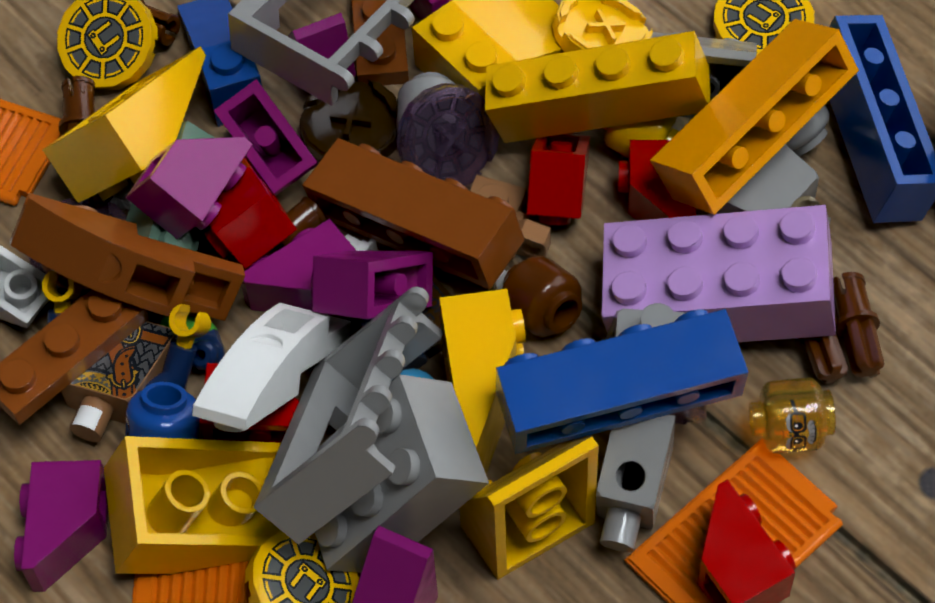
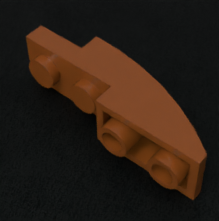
M32 193L27 195L10 238V245L49 269L114 299L168 317L174 307L179 304L190 305V312L197 314L198 312H206L211 318L225 321L245 278L242 264L138 235L136 223Z

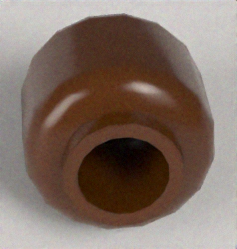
M544 256L529 257L514 265L507 272L502 289H508L511 310H522L524 326L527 331L540 337H547L563 333L576 323L582 310V288L574 275Z

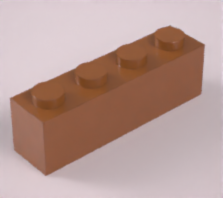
M337 138L302 185L307 196L318 205L326 220L330 219L339 226L370 239L372 238L398 251L433 252V266L489 290L525 240L516 217V212L505 200L496 196L486 198L471 192L457 180L451 178L439 179L425 173L419 166L410 161L404 160L400 163L382 156L375 148L364 143L357 146Z

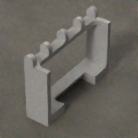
M241 0L228 13L230 42L233 51L331 106L338 100V89L347 91L355 82L353 75L347 68L359 56L375 62L383 54V48L376 40L390 24L405 30L415 21L413 13L407 8L414 0H387L327 59L277 31L280 27L279 9L288 0Z
M412 287L314 366L253 507L298 545L394 472L395 465L382 455L374 445L379 434V426L376 423L377 418L390 405L392 394L389 390L391 381L402 372L404 367L439 341L443 335V331L422 313L429 301V294L421 287ZM328 424L335 430H338L345 424L342 433L317 452Z

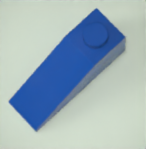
M196 0L177 6L191 50L193 51L201 46L206 54L200 76L212 111L257 79L262 86L256 63L231 49L228 13L233 8L229 0ZM213 111L217 126L224 125Z

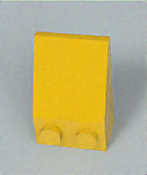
M451 0L412 27L415 65L423 73L437 72L445 75L461 88L463 95L473 102L465 113L468 114L476 106L484 125L490 120L485 111L486 65L563 53L564 51L555 41L552 29L559 5L553 0ZM464 98V102L469 105L470 102ZM475 109L474 112L477 116L478 123L481 124L480 117Z
M201 46L140 79L43 149V152L78 203L97 193L102 201L110 198L129 184L127 178H130L133 184H135L151 159L177 139L206 57Z
M507 288L439 298L441 330L443 331L442 353L446 378L448 382H452L486 475L505 424L496 394V367L504 366L509 359L524 354L523 343L526 342L522 310H511Z
M125 436L104 467L115 574H176L250 561L254 551L277 531H281L253 508L281 443Z
M592 436L557 445L543 454L541 452H534L525 456L515 465L512 472L494 482L488 480V485L459 508L462 529L497 580L595 523L599 445Z

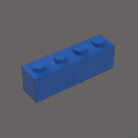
M883 15L834 16L829 27L839 29L859 71L830 99V103L873 223L922 221L935 201V151Z
M699 309L679 316L675 322L653 328L649 324L634 325L623 330L617 337L595 342L594 339L590 338L579 339L567 344L559 352L539 357L535 353L517 355L509 359L504 366L496 367V394L514 453L519 454L742 396L749 371L727 310L723 309L708 313L707 310Z

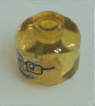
M809 377L772 380L765 383L760 390L759 401L749 403V423L752 436H762L765 446L773 454L808 452L821 449L824 446L826 437L835 434V406L831 391H822L819 383Z

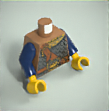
M55 271L48 272L42 281L44 295L49 300L54 301V308L48 310L47 324L70 307L71 302L80 296L83 289L82 284L68 278V291L61 296L56 289L58 279ZM177 305L169 316L170 327L146 321L64 388L61 392L66 404L77 410L70 424V430L82 439L99 442L110 419L126 424L128 401L146 386L156 382H171L186 389L198 350L193 343L195 338L203 337L210 330L211 319L206 312H198L195 323L189 330L186 319L190 313V305Z

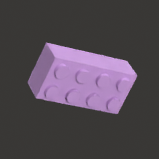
M826 205L604 223L602 319L607 333L616 311L621 309L643 310L650 304L661 303L669 306L673 312H690L703 309L711 313L726 309L738 342L836 335L832 241Z

